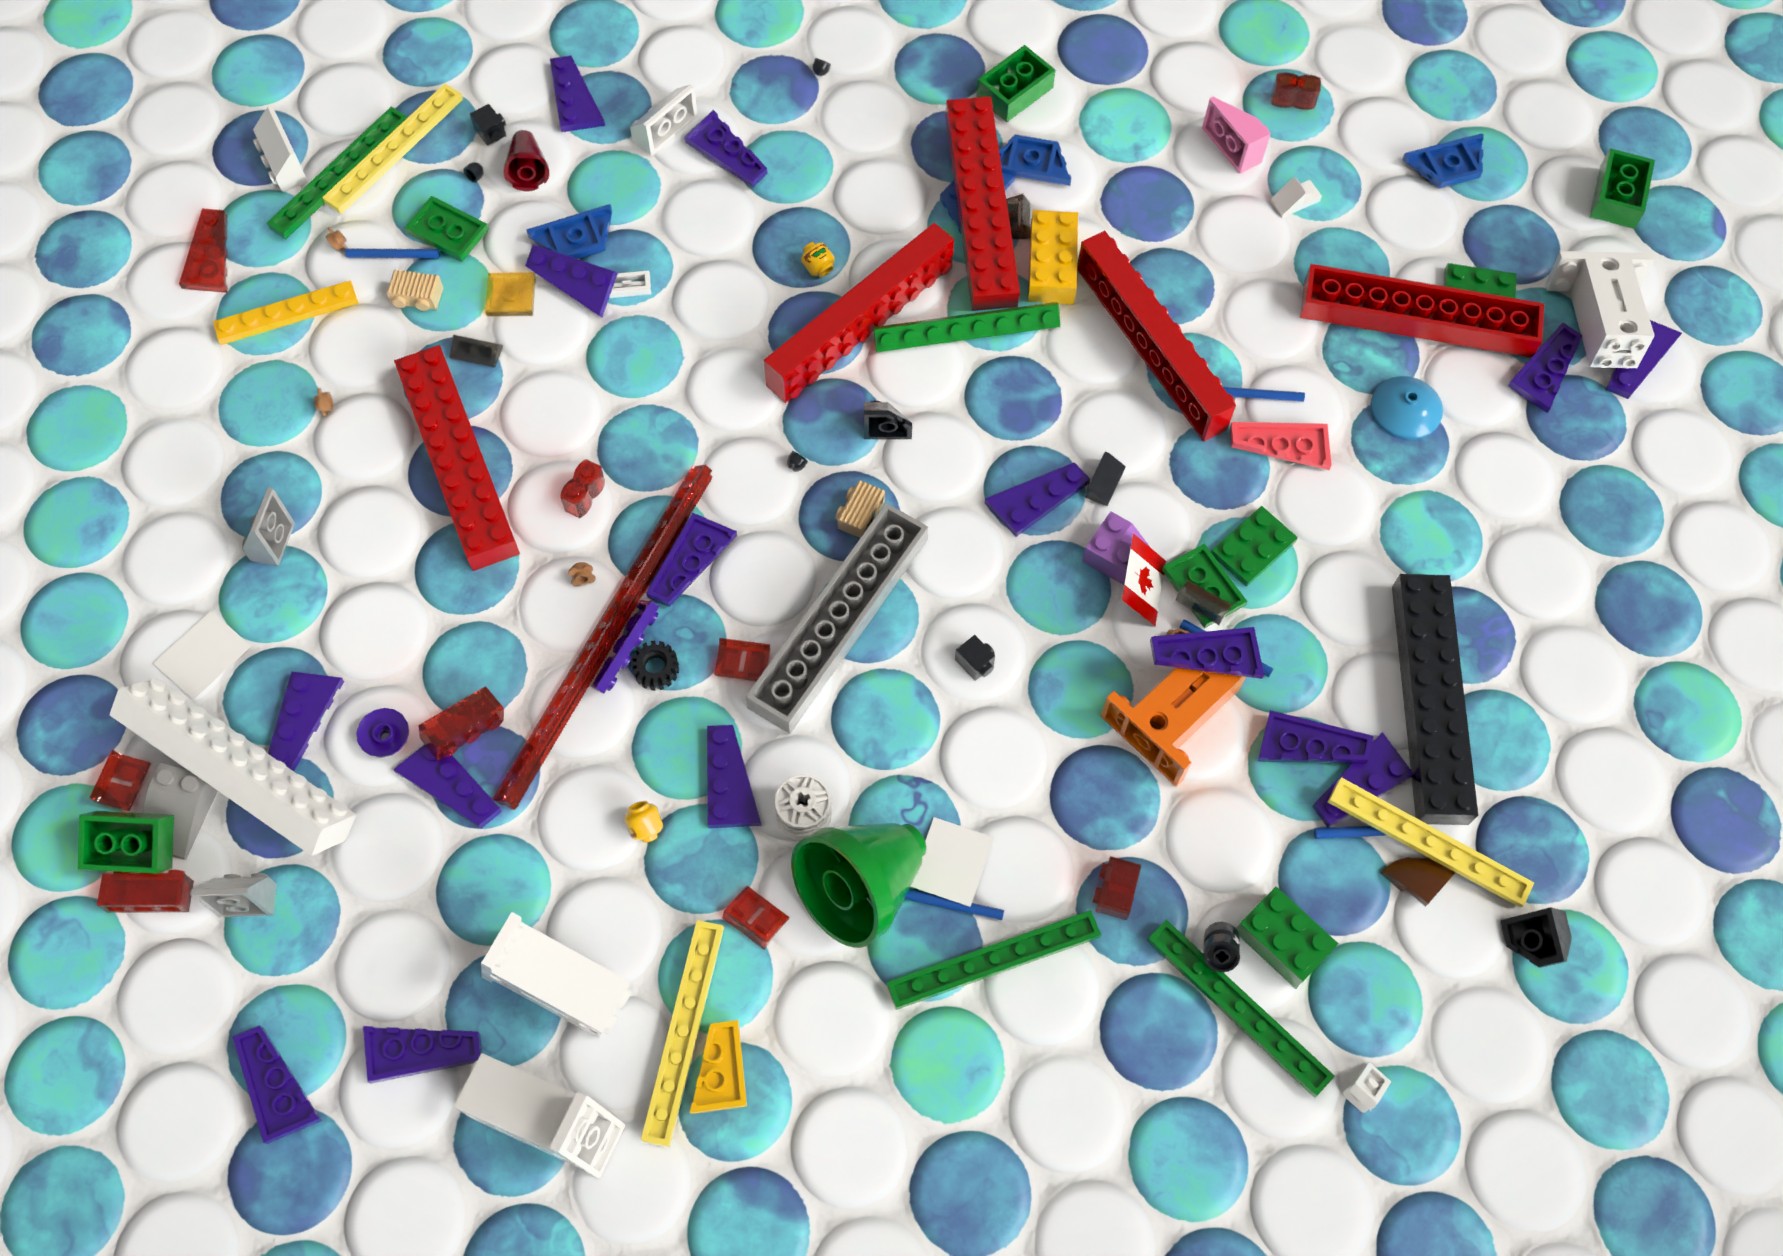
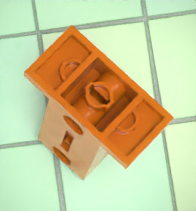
M1176 668L1134 708L1131 707V703L1123 695L1119 696L1113 691L1106 698L1100 717L1177 787L1184 780L1192 763L1188 755L1179 748L1241 689L1246 677Z

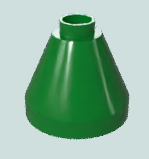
M887 823L820 828L799 841L794 847L791 857L793 881L804 907L826 934L848 947H865L889 930L921 867L922 857L926 853V843L919 830L910 824Z

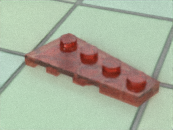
M202 208L179 281L182 289L228 293V286L226 284V277H228V269L226 267L227 214L224 210Z

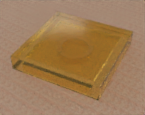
M488 273L486 316H533L535 273Z

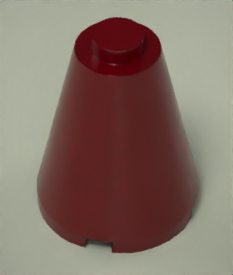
M527 130L517 131L513 135L503 167V174L507 183H511L513 188L520 191L539 189L538 186L542 183L545 184L550 175L548 163L534 135Z

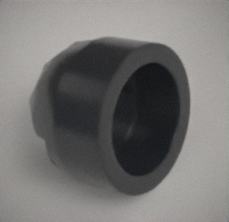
M815 58L812 66L813 71L818 76H824L829 72L831 64Z
M476 162L468 164L463 169L467 179L473 183L478 182L484 174L482 165Z
M792 451L787 459L788 468H791L793 464L795 465L793 468L794 472L801 471L808 463L807 459L795 451Z

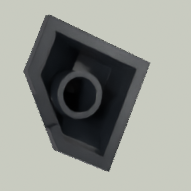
M881 401L864 402V439H912V422L890 403Z
M1549 907L1500 920L1506 947L1525 957L1535 966L1543 968L1567 962L1572 936L1565 911Z

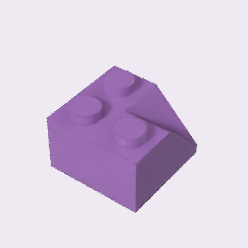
M1110 511L1086 546L1082 561L1124 585L1133 533L1148 546L1149 544L1131 522Z

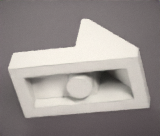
M1294 177L1271 198L1270 202L1283 218L1320 202L1322 195L1310 180L1300 184L1296 177Z
M1369 1062L1345 1089L1343 1096L1362 1113H1365L1368 1109L1371 1111L1379 1103L1391 1081Z

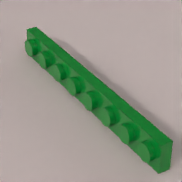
M391 106L267 222L269 229L287 239L324 204L322 197L408 117Z
M1058 302L878 326L873 327L876 352L1056 328L1060 327V312Z
M1090 910L888 981L887 987L894 1007L898 1010L1100 938L1101 933Z
M1167 919L1147 939V942L1314 1098L1335 1077L1224 972H1217L1209 968L1204 961V954Z

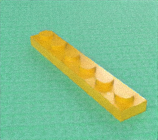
M351 280L215 320L213 324L218 341L223 345L359 304L354 286Z

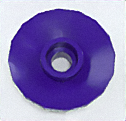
M376 709L365 715L359 723L356 732L357 742L361 749L370 756L379 758L392 756L400 751L407 742L409 736L408 722L403 714L395 709ZM384 733H389L386 739H381Z

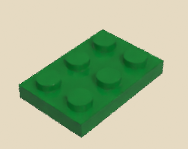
M433 196L425 202L404 227L407 234L462 262L489 230L487 223Z
M1447 263L1444 286L1516 298L1517 273Z
M1261 506L1214 547L1211 553L1221 565L1247 587L1295 544L1298 537Z
M1205 544L1163 566L1162 571L1204 629L1247 604L1245 597Z

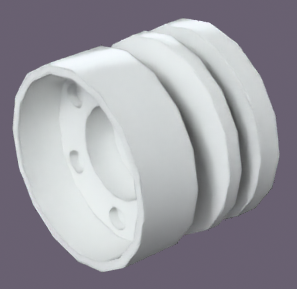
M799 774L789 777L778 788L775 796V810L779 827L786 836L796 841H801L818 829L829 827L832 816L831 796L828 787L820 779L812 775ZM803 801L805 804L808 803V805L804 807L799 802Z

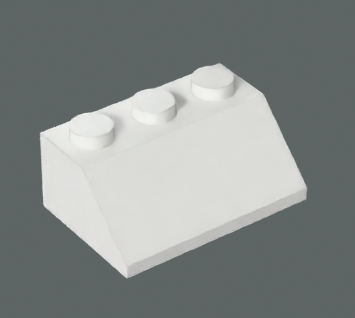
M690 84L676 88L673 92L667 94L656 106L651 107L644 116L636 120L630 126L632 141L652 156L698 117L694 86Z
M267 106L253 129L257 137L253 142L259 153L264 152V155L260 157L266 169H272L268 174L273 184H279L281 191L285 192L306 184L308 181L273 106Z

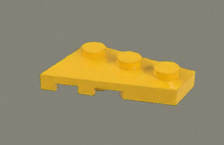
M738 1020L710 1024L690 1114L747 1107Z

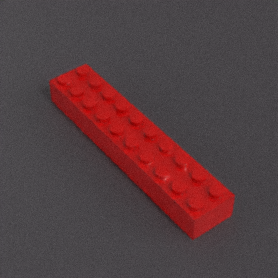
M991 96L946 100L945 120L972 311L1018 307L1020 288Z
M935 222L766 357L764 359L766 386L785 403L791 398H796L803 388L808 384H813L820 374L825 370H830L842 356L850 354L853 347L867 340L870 333L873 332V327L884 326L892 315H897L903 309V306L910 301H914L920 292L925 288H930L936 279L951 270L953 266L954 238Z
M1102 231L1081 241L1077 271L1202 441L1205 442L1226 431L1236 407L1233 396L1225 391L1220 379L1214 376L1208 368L1206 360L1198 355L1193 343L1186 339L1180 326L1176 322L1174 323L1169 316L1166 307L1161 305L1156 299L1154 291L1147 287L1141 274L1131 266L1129 258L1119 250L1115 239L1110 238L1106 231Z
M1310 264L1304 280L1300 318L1532 358L1542 343L1544 303Z
M437 345L394 360L472 571L519 555V549L441 346Z

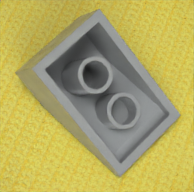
M271 487L267 488L257 514L251 520V529L248 536L243 540L242 550L250 561L279 566L295 522L275 490Z
M159 763L148 786L142 813L174 815L173 856L186 860L218 790L189 770Z
M253 873L251 877L226 874L224 878H213L192 889L191 896L218 917L274 915L277 884L264 873Z

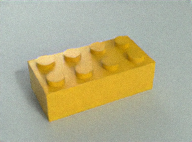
M1032 210L1028 302L1074 304L1077 289L1078 212Z

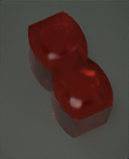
M1288 72L1278 73L1271 92V104L1282 108L1293 106L1302 110L1314 109L1321 91V78L1314 75L1298 76Z
M585 459L577 466L573 479L569 480L561 491L560 498L565 512L582 518L590 510L592 499L602 492L605 485V478L600 465Z
M1112 856L1109 857L1107 863L1102 862L1098 877L1103 879L1101 888L1096 887L1092 903L1097 904L1096 912L1124 920L1128 919L1140 874V864Z

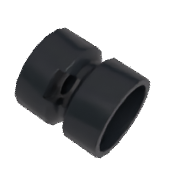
M1215 922L1205 930L1204 961L1214 971L1221 973L1229 972L1239 964V932L1230 923Z

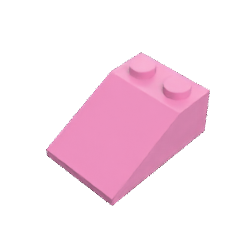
M1215 97L1209 98L1202 129L1240 174L1261 164L1271 135L1268 128L1258 118Z

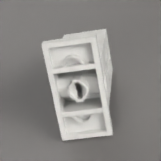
M1559 252L1545 283L1546 291L1570 292L1590 367L1637 368L1655 336L1640 289L1655 261L1653 253Z
M511 912L481 963L482 978L491 983L495 981L598 1038H600L603 1032L608 1035L618 1017L613 1014L616 1007L622 1010L632 992L627 989L630 981L522 923V917Z
M483 1053L472 1065L470 1076L464 1087L459 1090L453 1106L473 1120L577 1166L597 1178H600L625 1127L623 1122L587 1095L578 1091L576 1094Z

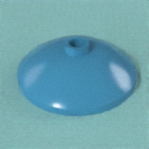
M1397 376L1385 380L1376 388L1371 399V412L1376 423L1388 434L1401 439L1415 440L1428 436L1438 427L1443 416V405L1437 392L1426 382L1414 377Z

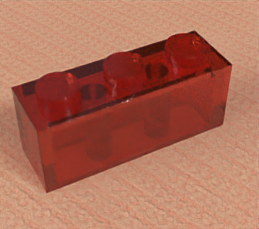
M485 686L419 725V738L438 761L444 756L449 757L453 755L464 744L473 743L484 732L498 728L504 721V708Z
M168 870V873L157 874L113 871V874H102L97 906L107 913L189 912L194 880L182 870Z

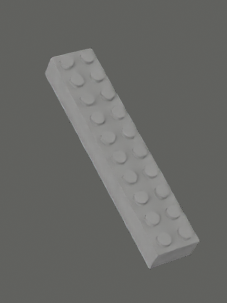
M888 503L884 505L746 695V703L749 710L785 732L792 733L927 542L928 526Z

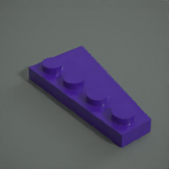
M532 244L525 265L552 285L603 317L618 273Z
M1650 320L1655 336L1637 368H1614L1606 390L1629 399L1677 341L1682 332Z
M1562 322L1511 380L1508 387L1548 413L1582 335Z
M1074 462L985 499V504L1017 537L1090 483V478Z
M640 600L637 605L640 612L635 614L634 617H630L626 624L628 633L626 636L622 635L615 643L613 648L614 657L609 656L591 685L592 688L604 694L606 690L610 691L617 682L616 674L620 668L624 669L631 659V656H629L630 652L634 647L637 648L642 643L645 637L643 632L648 625L651 626L657 619L659 613L656 611L660 606L652 601Z
M291 671L268 754L276 760L283 762L292 771H295L309 746V739L313 732L318 730L322 716L326 709L329 710L336 691L341 689L345 681L341 677Z
M1270 710L1258 761L1367 763L1374 736Z
M259 1025L233 1036L263 1143L269 1144L322 1121L262 1026Z

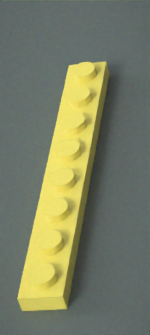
M443 84L322 197L324 203L342 214L463 100L462 94L449 85Z
M1342 777L1337 781L1328 800V803L1519 908L1525 905L1534 882Z
M696 921L641 1137L642 1142L670 1148L724 931L723 925Z

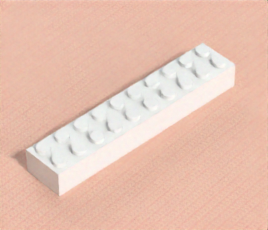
M155 678L118 689L109 714L111 717L312 856L346 841L356 814L349 810L345 804L337 802L327 795L324 790L308 782L304 776L295 773L286 767L283 762L267 754L263 748L257 747L248 741L244 735L235 732L226 726L223 721L207 713L203 707L197 706L188 700L184 694L169 687L165 681Z

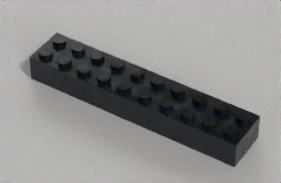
M1399 574L1392 586L1410 769L1414 773L1411 778L1415 817L1426 824L1470 825L1479 815L1450 575Z

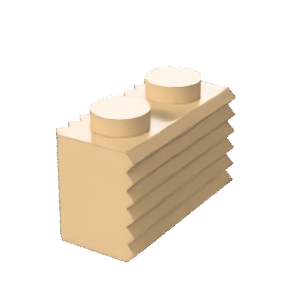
M395 269L387 290V296L390 303L398 308L410 306L416 307L421 311L437 310L443 285L438 275L407 272L405 270L398 271Z
M859 480L855 487L851 486L846 495V500L848 501L844 507H839L835 519L837 520L839 530L861 538L885 503V491Z

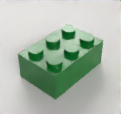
M1023 45L978 78L976 97L991 96L993 112L1007 123L1053 89L1056 70L1029 47Z
M1610 148L1600 165L1589 217L1634 229L1645 213L1655 160Z
M93 811L79 815L78 869L155 874L172 869L174 815Z
M1276 886L1236 928L1239 932V937L1295 989L1303 983L1339 944Z

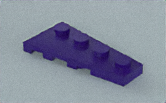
M572 56L550 58L561 132L605 126L604 119Z
M714 110L685 136L686 144L751 187L756 186L768 174L767 167L751 150H748L743 145V141L730 131V127L725 121L722 122L719 119L718 114Z
M692 513L646 592L647 598L670 607L736 538L737 531Z
M1254 627L1152 636L1150 639L1154 665L1262 679L1264 676Z
M707 726L708 827L762 826L734 726Z
M1382 732L1372 742L1368 762L1352 763L1312 807L1327 828L1350 815L1328 803L1330 795L1341 777L1376 797H1380L1410 779L1414 773Z
M435 736L393 769L397 775L402 778L404 777L414 786L424 790L433 796L434 799L442 804L444 803L453 809L454 812L481 829L502 812L499 806Z
M363 1026L367 1082L370 1084L472 1064L479 1059L482 1053L481 1036L478 1031H436L417 1028L399 1029L396 1027L374 1028L373 1026Z

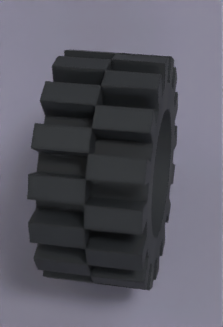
M655 640L651 641L650 646L646 642L643 643V649L638 647L636 649L637 654L632 655L633 662H631V667L636 681L639 685L642 683L645 689L650 686L652 691H655L658 686L660 690H663V685L665 684L668 687L671 686V680L675 681L677 679L676 673H679V663L675 651H672L669 644L665 646L662 641H659V645H656ZM660 658L665 662V667L661 672L650 673L645 668L646 663L650 659Z

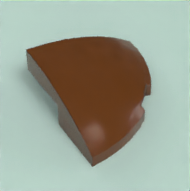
M1407 857L1391 863L1380 874L1400 891L1403 889L1408 891L1426 907L1455 872L1428 857Z

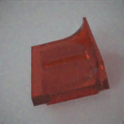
M719 638V650L714 675L757 681L768 666L771 652L770 644ZM742 651H747L742 672L739 671Z
M111 750L89 798L94 803L130 812L151 763ZM115 778L131 782L133 784L130 787L123 784L111 782V779Z
M746 886L728 905L722 917L764 950L775 934L789 920V916L749 886ZM761 907L764 908L762 913L750 925L748 921Z

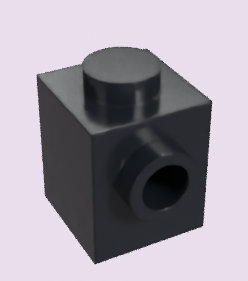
M490 104L469 113L474 129L487 146L506 136L504 129L506 122L500 113L497 114Z
M974 634L956 649L955 661L976 681L979 677H986L993 671L995 652L988 643H983Z

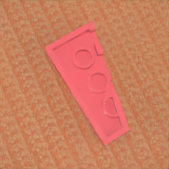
M1231 422L1232 448L1330 470L1332 466L1328 424Z

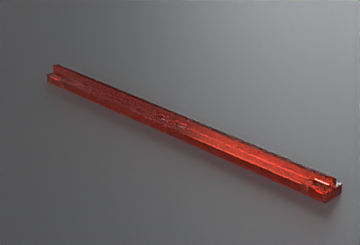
M707 465L692 466L492 798L497 803L506 805L511 810H515L519 806L520 800H522L527 789L531 786L530 783H532V780L536 777L535 775L541 769L540 767L544 763L545 758H547V755H549L552 747H554L558 736H560L563 728L567 725L576 706H578L579 701H581V698H583L584 693H586L587 688L591 684L590 682H592L598 669L602 666L612 645H614L632 612L636 609L638 601L642 598L652 578H654L655 573H657L658 568H660L661 563L666 558L665 556L669 553L668 551H670L671 546H673L674 541H676L677 536H679L680 531H682L683 526L688 521L690 514H692L693 509H695L696 504L701 499L700 497H702L703 492H705L706 487L711 482L713 476L710 474L712 470Z

